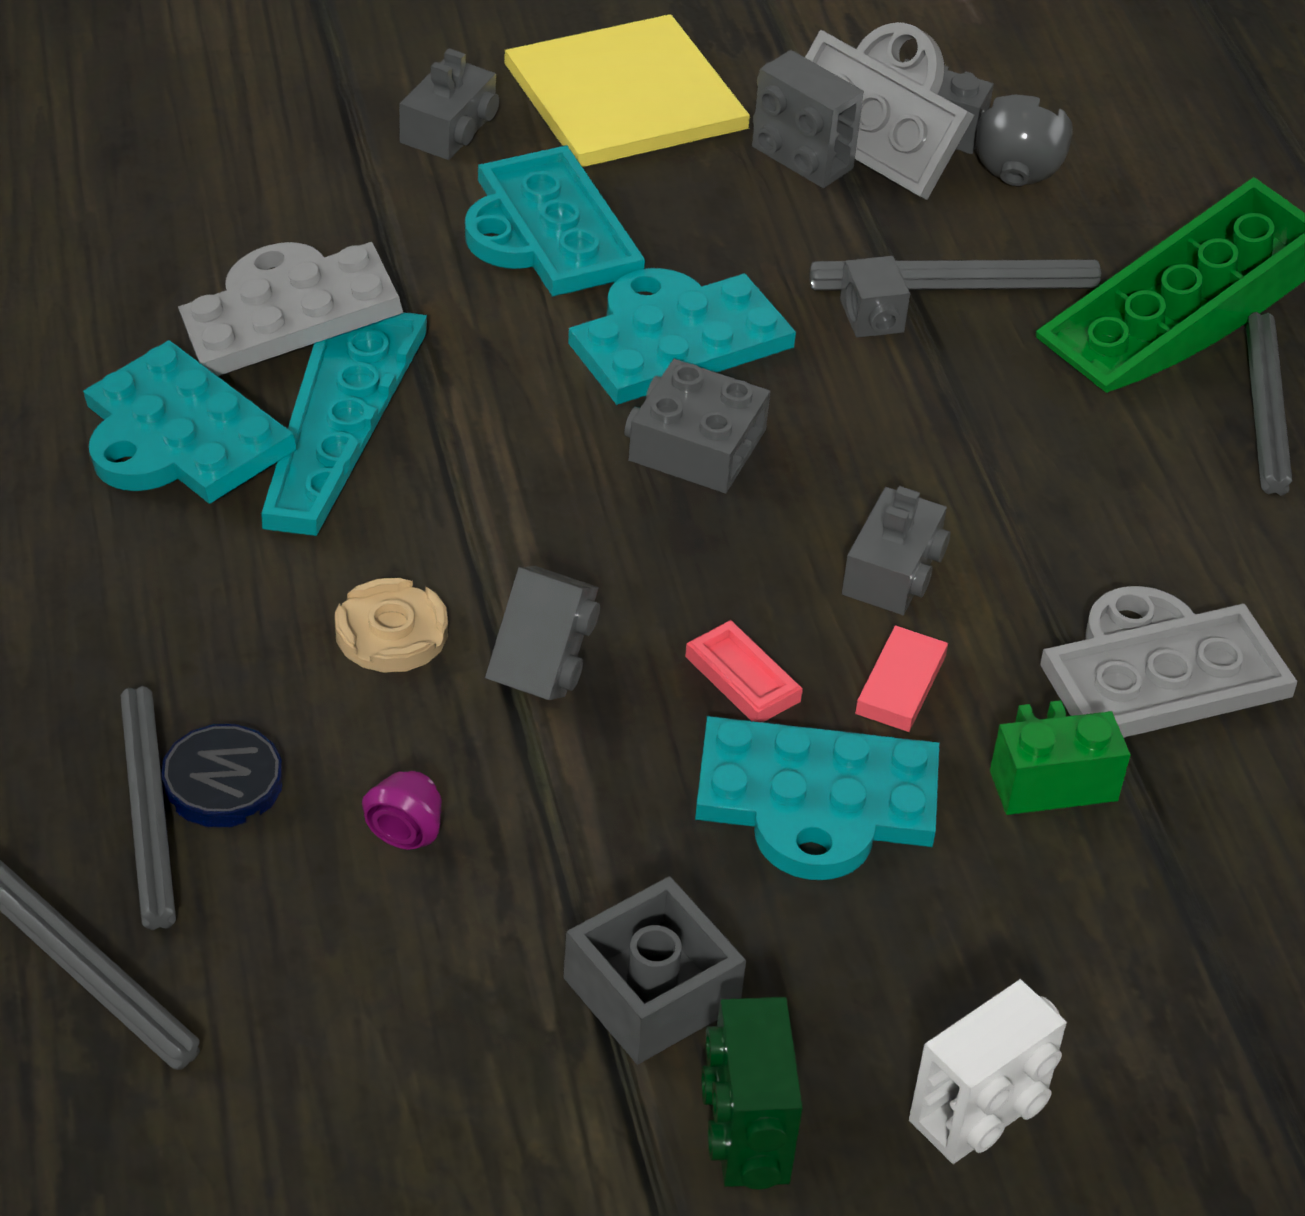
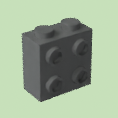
M792 50L760 68L757 77L756 111L753 116L752 147L822 188H825L854 169L864 91Z
M673 359L662 377L656 375L651 381L646 400L641 408L634 407L628 416L624 434L625 437L630 438L629 461L726 494L766 431L770 390L698 367L694 364Z

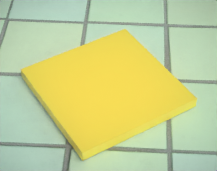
M671 14L505 50V65L561 145L569 147L582 167L749 128V113Z

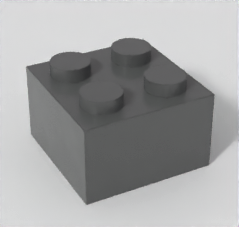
M670 876L566 931L564 979L637 1065L718 1020L720 999H741L746 960Z

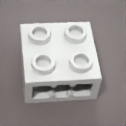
M1021 979L925 1043L909 1121L952 1164L973 1150L977 1153L984 1152L999 1139L1006 1126L1020 1116L1025 1120L1032 1118L1047 1104L1051 1097L1049 1086L1053 1071L1062 1057L1059 1049L1067 1022L1060 1016L1052 1002L1045 997L1038 996Z

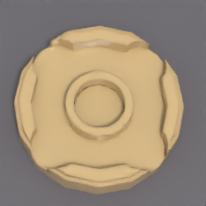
M384 578L369 581L356 586L347 593V600L341 606L339 603L335 611L336 643L348 659L363 668L383 673L406 672L426 665L442 651L448 637L446 606L437 593L426 586L425 592L413 587V581Z

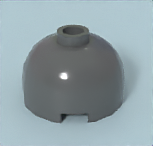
M1014 94L994 99L993 106L990 109L981 111L977 125L976 145L980 161L990 173L1013 186L1034 184L1050 178L1063 164L1070 149L1073 129L1072 122L1065 111L1059 109L1056 115L1048 109L1039 107L1040 98L1035 96Z

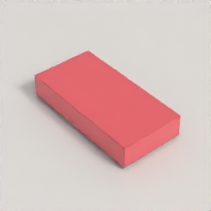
M731 620L686 644L685 657L751 721L763 723L801 702L803 688Z
M895 625L857 700L855 714L910 732L946 657L948 643Z

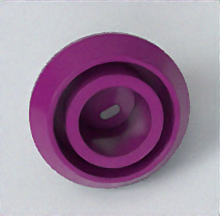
M396 772L367 791L362 800V809L368 827L378 838L389 845L407 850L417 849L433 843L439 834L442 799L434 782L420 772Z

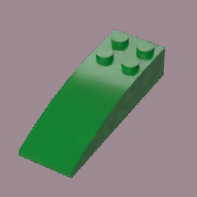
M1253 177L1036 331V338L1106 393L1143 380L1180 363L1249 322L1248 317L1252 313L1258 312L1260 314L1305 281V212Z

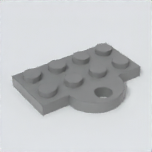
M890 23L878 27L862 40L857 49L820 29L805 58L864 91L855 159L918 196L928 199L975 116L938 95L944 77V61L939 46L930 35L907 23ZM909 39H916L918 44L916 55L908 62H901L899 58L901 46Z
M286 242L264 246L245 255L233 265L226 277V291L214 295H203L196 298L193 302L178 306L198 362L216 376L403 313L399 296L372 242L360 246H349L339 253L323 257L317 249L302 243Z
M1143 586L1117 588L1102 595L1091 608L1085 632L1086 640L1043 649L1040 666L1071 716L1112 711L1123 738L1291 698L1297 685V680L1245 604L1195 615L1185 603L1175 596L1158 589ZM1119 611H1133L1143 618L1131 619L1123 616Z

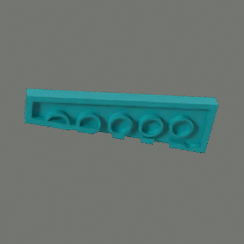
M403 312L402 314L314 343L288 426V430L294 435L297 450L277 462L261 513L262 529L317 536L426 335L427 315Z

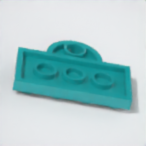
M567 145L478 165V182L487 196L476 201L466 214L465 241L470 251L479 259L504 268L534 267L552 297L615 282L625 274L644 269L645 258ZM494 233L498 234V236H486L484 234Z
M647 268L625 274L615 281L608 293L607 316L570 327L568 344L615 404L618 405L646 396L653 378L656 375L662 377L673 359L694 364L717 373L794 348L796 331L745 273L701 286L694 279L683 273L669 269ZM643 291H645V292H651V293H653V294H652V295H641V294H638L637 292H643Z
M170 340L152 348L143 356L116 372L106 375L99 382L83 390L87 406L104 419L94 430L89 441V452L94 469L103 482L118 489L129 491L149 490L167 485L179 479L210 504L297 450L294 435L291 431ZM123 457H131L123 462H114Z
M707 716L695 820L753 826L756 843L764 857L775 867L787 874L809 880H828L842 877L856 870L864 863L871 852L873 840L933 847L936 833L939 743ZM809 842L817 843L825 847L827 852L821 855H810L803 852L798 846Z

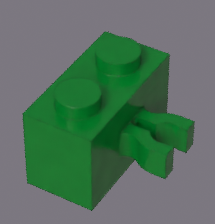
M1059 700L1050 702L1047 719L1040 720L1033 715L1030 704L1019 705L1015 723L999 725L990 773L1006 815L1116 802L1119 800L1131 754L1112 711L1066 716L1062 701Z

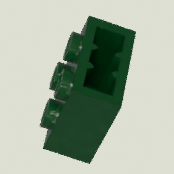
M787 998L720 999L717 1026L706 1028V1056L708 1065H702L701 1069L703 1104L713 1105L714 1120L708 1121L710 1161H721L724 1187L745 1186L750 1189L761 1190L775 1185L790 1184L803 1107Z

